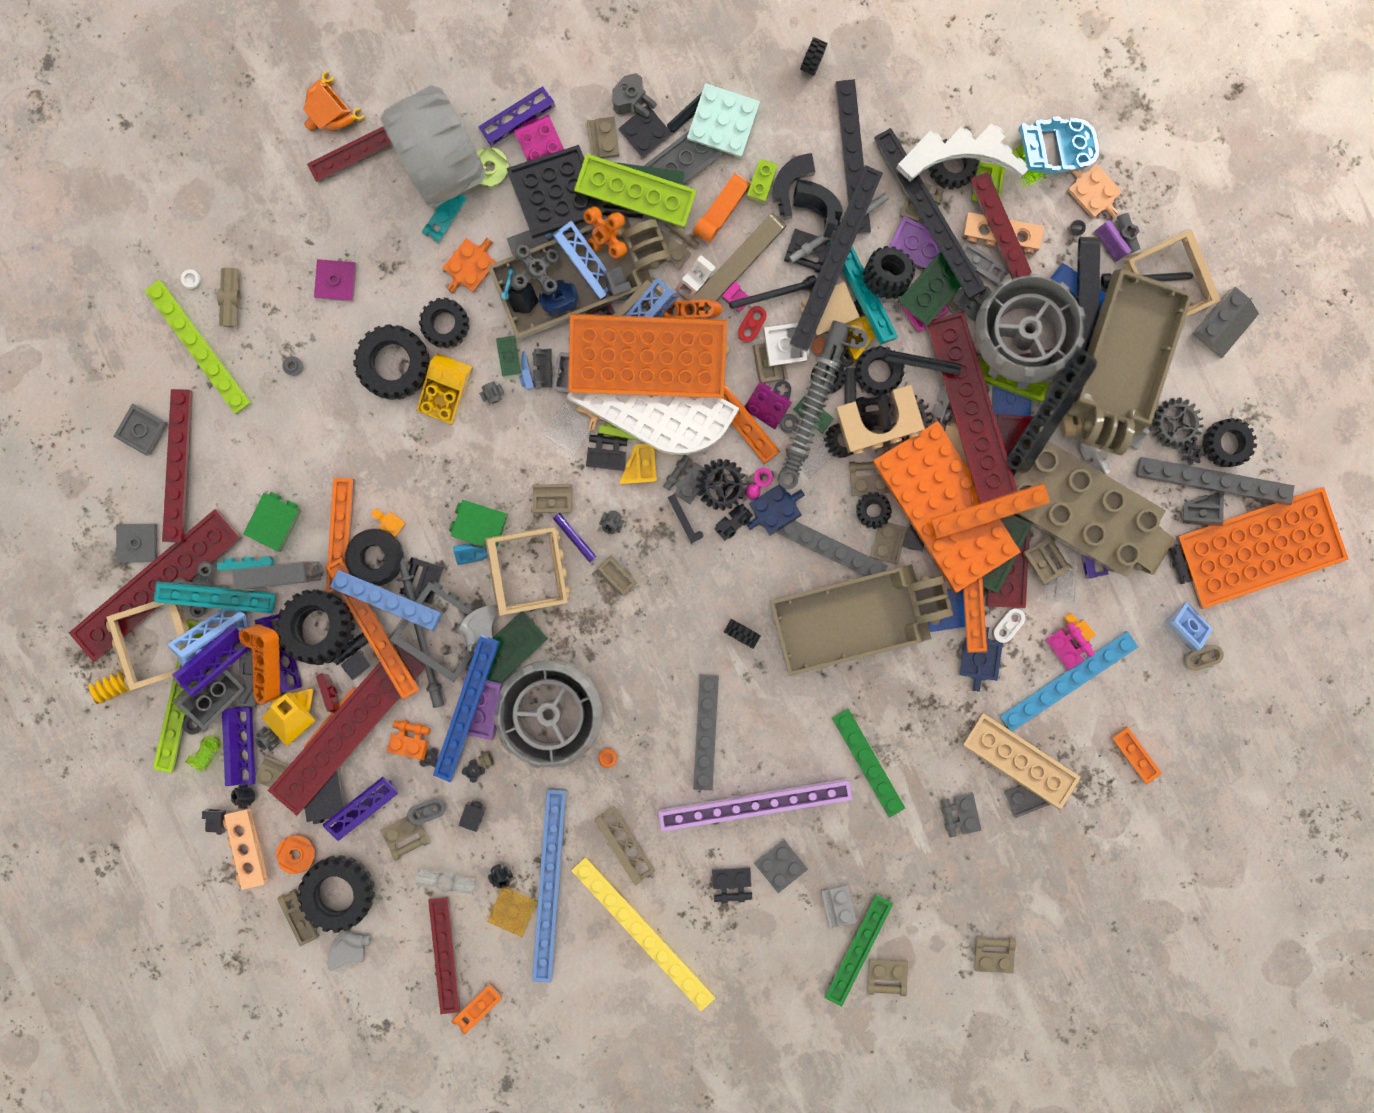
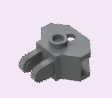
M637 73L624 76L612 90L613 109L618 114L628 112L635 114L637 112L644 117H648L650 113L642 104L645 103L653 109L657 106V103L646 95L643 89L642 77Z

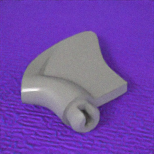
M491 605L476 609L468 614L459 624L457 631L464 636L468 652L475 651L481 635L492 638V624L497 612V606Z
M343 930L331 944L328 954V969L332 971L350 962H363L364 946L370 945V937L368 935L353 934L349 930Z

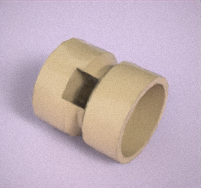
M1067 412L1060 422L1063 437L1075 436L1076 433L1080 434L1084 419Z

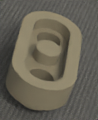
M1209 645L1199 651L1189 652L1185 656L1184 662L1188 669L1198 671L1220 663L1223 660L1224 653L1219 646ZM1211 651H1214L1215 656L1213 658L1209 656V653ZM1193 657L1197 659V662L1195 664H1192L1191 659Z

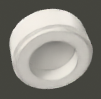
M189 269L182 273L180 280L184 287L196 289L200 286L201 276L198 272Z

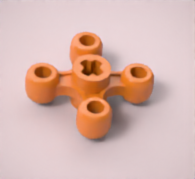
M591 207L584 212V219L595 227L592 231L593 237L587 240L592 250L597 252L603 249L604 243L609 246V253L613 258L624 256L627 252V246L624 242L616 239L618 229L625 223L623 215L621 213H613L604 222L599 208Z

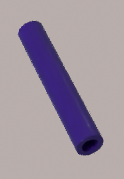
M561 513L553 518L589 563L597 557Z

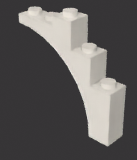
M992 123L976 140L973 139L974 136L968 129L964 130L960 127L946 143H943V138L938 133H933L930 130L896 168L909 181H912L922 171L935 164L958 158L982 159L995 163L1009 170L1019 179L1028 170L1026 163L1021 158H1016L1012 154L1010 147L1001 144L1005 138L1004 132L999 126H994Z

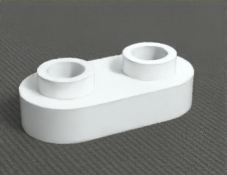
M1019 609L1007 611L993 629L995 640L1001 643L1010 641L1024 624V613ZM1014 614L1017 615V620L1015 622L1011 620V617ZM1004 629L1005 635L1001 637L999 631Z

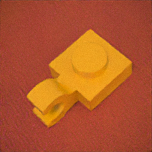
M375 508L371 513L374 518L382 522L379 528L391 533L395 537L406 524L392 512H389L386 516Z
M1068 613L1063 617L1068 624L1073 622L1076 627L1080 628L1081 634L1086 641H1089L1096 635L1085 620L1082 619L1078 622L1072 613Z

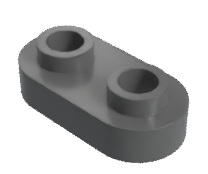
M431 799L411 807L408 810L407 819L413 825L423 824L442 816L445 812V805L440 799ZM433 805H436L438 807L437 812H433L431 810V807ZM414 812L420 814L419 819L413 817Z

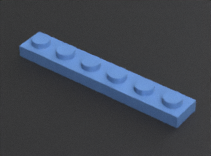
M340 570L337 571L330 588L433 632L442 616V613Z

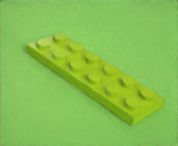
M587 153L574 189L577 193L683 228L686 226L697 193L696 189Z

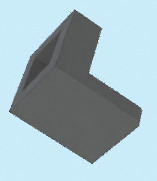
M621 267L602 272L610 295L631 289L630 282L625 280Z

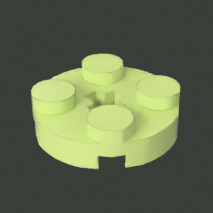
M484 148L477 151L485 170L483 182L480 184L492 188L503 183L508 176L506 168L509 167L506 156L496 148ZM487 163L489 165L494 163V170L487 172L485 165Z

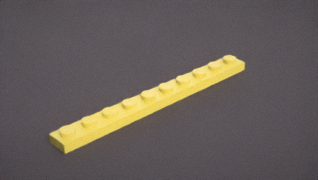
M587 857L582 859L571 870L700 1011L705 1009L715 999V996Z

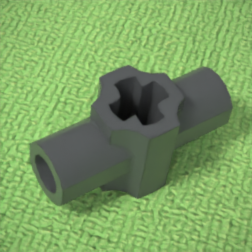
M1129 213L1117 216L1120 227L1119 234L1132 250L1130 253L1140 250L1137 234L1140 232L1138 226L1132 224ZM1126 231H1128V232L1131 231L1132 235H1129V234L1126 235L1125 232H1126Z

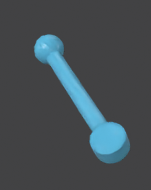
M513 268L507 271L508 278L505 290L501 293L503 300L509 298L508 290L511 278L515 274Z

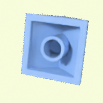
M1185 602L1165 621L1191 650H1201L1213 630L1188 602Z

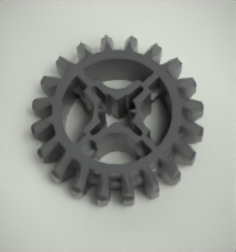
M1181 397L1177 398V400L1170 398L1169 402L1163 401V406L1158 405L1159 412L1154 414L1157 418L1152 420V423H1155L1156 426L1151 427V430H1157V433L1153 436H1160L1161 438L1158 442L1163 443L1165 441L1166 448L1171 445L1172 449H1177L1178 446L1180 449L1185 448V443L1191 446V441L1198 440L1195 435L1202 434L1198 428L1204 426L1199 424L1203 417L1197 416L1201 410L1194 411L1196 404L1193 403L1189 406V400L1186 399L1183 402ZM1171 408H1179V412L1174 417L1165 415ZM1186 414H1188L1191 424L1187 423L1185 419ZM1178 420V424H1180V426L1176 427V423H1174V421ZM1163 422L1168 425V434L1164 429ZM1180 430L1188 431L1184 438H1174Z

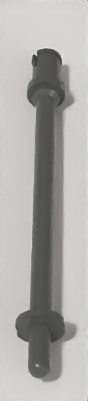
M402 558L399 567L402 577L397 580L399 582L403 581L407 599L414 601L415 596L410 579H413L415 576L409 575L406 561ZM414 624L420 651L430 657L423 627ZM424 663L429 682L426 690L430 694L432 707L444 706L440 690L442 686L436 681L433 668Z

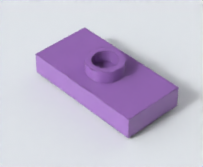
M1110 220L1094 231L1116 262L1132 251Z

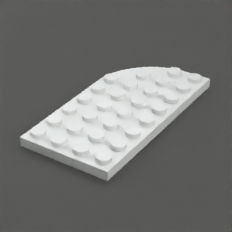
M569 392L567 395L569 401L656 450L672 455L693 454L711 447L724 436L739 411L737 406L722 398Z

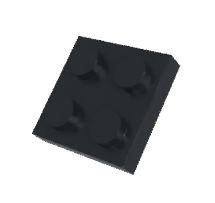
M647 105L644 108L650 113L648 117L636 113L618 128L619 132L642 159L672 136L670 130Z

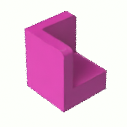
M734 282L722 295V299L729 304L731 301L749 296L740 289L741 286L737 282ZM745 306L735 308V310L740 313Z

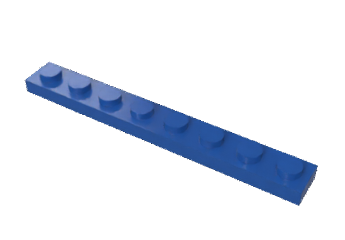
M481 635L478 640L433 776L451 782L454 778L500 641L485 635Z

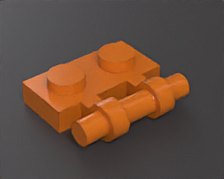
M401 720V722L394 721L393 728L399 729L398 735L391 733L386 752L424 761L429 742L422 740L423 734L429 735L431 729L424 727L423 724H409L408 721ZM407 732H414V738L406 737Z

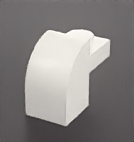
M701 255L691 270L681 279L675 290L687 300H691L711 278L716 267Z

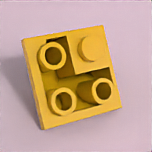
M291 692L284 694L261 717L286 746L290 745L316 721Z

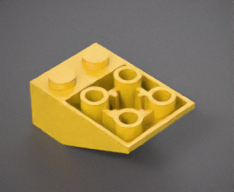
M437 353L430 361L416 411L452 425L473 367Z

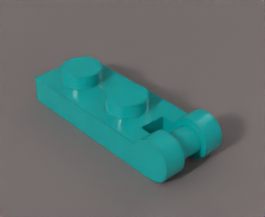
M460 194L440 204L423 228L422 234L425 236L429 235L433 238V241L440 243L467 201V198ZM435 225L441 227L438 232L433 229Z
M263 556L260 560L254 561V557H243L242 561L235 562L234 558L223 559V563H217V571L271 566L275 564V559L271 556Z

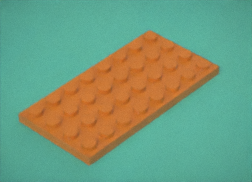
M570 314L569 392L724 398L727 320Z
M937 421L925 428V430H922L920 432L921 435L907 439L872 462L954 593H957L1019 554L1020 550L1000 519L938 539L936 538L931 522L932 518L979 504L969 469Z
M1324 487L1294 496L1291 505L1273 503L1223 520L1222 526L1208 525L1177 536L1184 560H1187L1188 563L1187 568L1201 609L1349 560Z

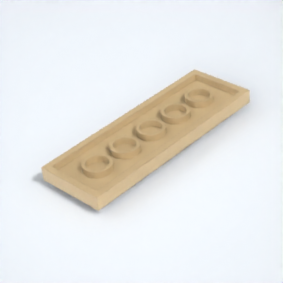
M984 713L981 714L962 744L963 747L1058 810L1063 808L1081 778Z

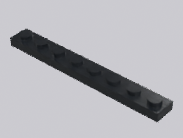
M855 79L835 82L848 204L864 169ZM869 213L865 215L857 234L871 232Z

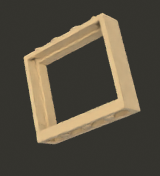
M1192 230L1179 232L1123 259L1125 264L1123 265L1124 270L1139 274L1134 262L1181 240L1205 297L1189 306L1186 317L1221 301Z
M554 526L485 538L498 615L568 603L567 598H570L568 586L565 587L564 579H567V574L561 564L564 556L562 549H559L558 541L561 539L559 531ZM548 534L558 597L506 606L495 543Z
M151 602L106 617L107 629L113 636V648L119 655L118 664L124 671V682L130 691L173 678L172 674L177 670L137 682L118 620L166 605V603ZM167 604L177 636L180 637L189 631L182 606ZM180 644L182 649L187 647V644Z

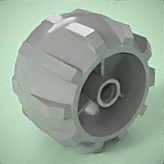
M430 85L384 110L380 117L381 122L427 206H438L483 182L485 175L483 164L448 97L441 88Z
M1030 273L1029 276L1003 280L986 297L980 306L974 323L976 337L974 347L976 354L982 355L985 362L990 366L989 376L995 380L1001 375L1009 380L1016 381V389H1027L1030 383L1045 381L1050 384L1057 380L1074 354L1081 349L1084 341L1083 320L1085 319V313L1069 292L1070 288L1063 282L1059 284L1051 279L1041 277L1040 273ZM1015 309H1030L1039 312L1036 317L1029 316L1023 318L1019 325L999 323L1006 313ZM1042 315L1051 322L1056 332L1055 348L1048 354L1045 353L1038 339L1042 331V324L1039 321ZM1001 337L1013 338L1015 347L1023 351L1030 349L1034 358H1025L1014 354L1004 345Z
M560 660L539 661L522 667L505 682L496 701L494 725L497 726L499 736L508 753H512L520 760L530 764V767L538 769L540 767H564L582 757L594 744L601 728L603 705L593 685V680L588 675L569 665L568 662ZM541 684H555L563 687L555 701L548 700L544 702L538 710H520L522 700L531 688ZM566 690L573 695L579 707L578 726L568 738H566L558 723L563 714L561 704L558 702ZM551 709L554 712V717L552 719L546 718L544 710ZM520 716L537 717L541 725L546 727L552 726L560 741L548 743L535 739L524 728Z

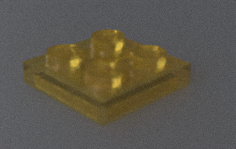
M508 887L502 888L487 922L522 937L538 901Z

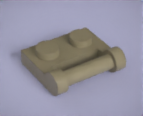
M849 462L852 496L869 495V492H872V494H875V492H878V494L891 493L880 474L856 477V471L876 469L873 462Z
M1052 536L1023 553L1043 586L1073 569L1071 564H1068L1062 556ZM1047 546L1049 548V550L1055 557L1056 561L1060 565L1061 569L1058 570L1056 568L1051 558L1045 551L1044 547Z
M414 812L413 817L419 819L416 812ZM407 817L380 830L395 861L400 859L402 855L422 845L430 844L422 824L413 825L408 821ZM416 833L419 834V839L397 849L396 843Z
M976 937L974 970L978 972L1014 973L1015 938L997 940ZM983 946L1008 948V952L982 951Z
M869 959L868 994L887 993L907 996L908 961ZM874 981H900V986L874 985Z

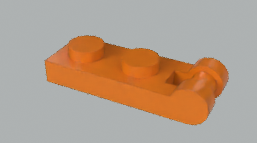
M489 983L451 1022L454 1025L457 1024L461 1028L460 1031L465 1035L502 999V996ZM466 1016L470 1021L466 1023L462 1018Z

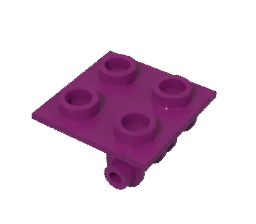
M759 382L744 407L751 415L776 429L792 402L783 395L779 396L780 392L775 394V389L771 391L772 388L767 386L766 383L762 384Z

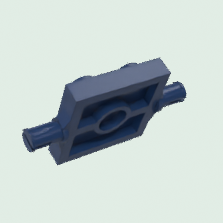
M780 485L775 486L749 503L754 512L755 519L746 523L747 527L751 531L760 524L771 536L802 516L797 508L796 501L804 497L805 494L800 489L791 495Z
M986 627L987 652L967 653L966 637L963 640L958 675L974 679L972 691L980 692L981 681H998L1003 643L988 639L990 627Z

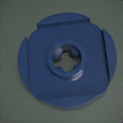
M557 280V289L553 294L547 295L542 293L541 295L540 293L539 302L543 310L548 312L550 316H555L558 313L574 309L577 306L578 292L573 283L570 282L569 284L565 283L564 280Z

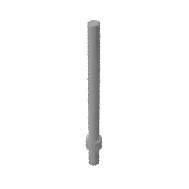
M884 193L873 200L866 214L889 200L888 195ZM837 230L833 231L831 238L836 235ZM822 234L812 242L805 243L801 246L800 250L789 256L790 260L794 263L804 255L808 256L813 252V249L830 238L823 237Z

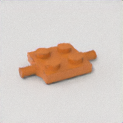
M486 237L479 246L465 238L443 266V269L453 278V281L446 289L453 293L460 284L472 292L476 290L490 272L488 266L497 263L486 252L493 243L491 240L489 241Z

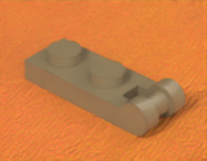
M294 889L290 891V894L278 897V902L301 947L317 939L319 936L312 926L311 920L307 922L304 918L306 916L305 912L300 911L299 906L301 902L297 901L299 893ZM291 901H293L295 905L292 908H290L288 905V903Z

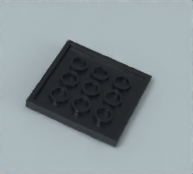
M579 145L506 168L532 239L557 231L570 221L574 225L585 222L584 212L591 207L599 208L602 216L605 215L601 200L574 191L584 162V156Z

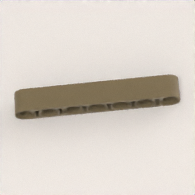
M772 212L691 300L707 299L718 301L787 225ZM694 306L690 309L691 314L694 313ZM704 308V311L710 310V308Z

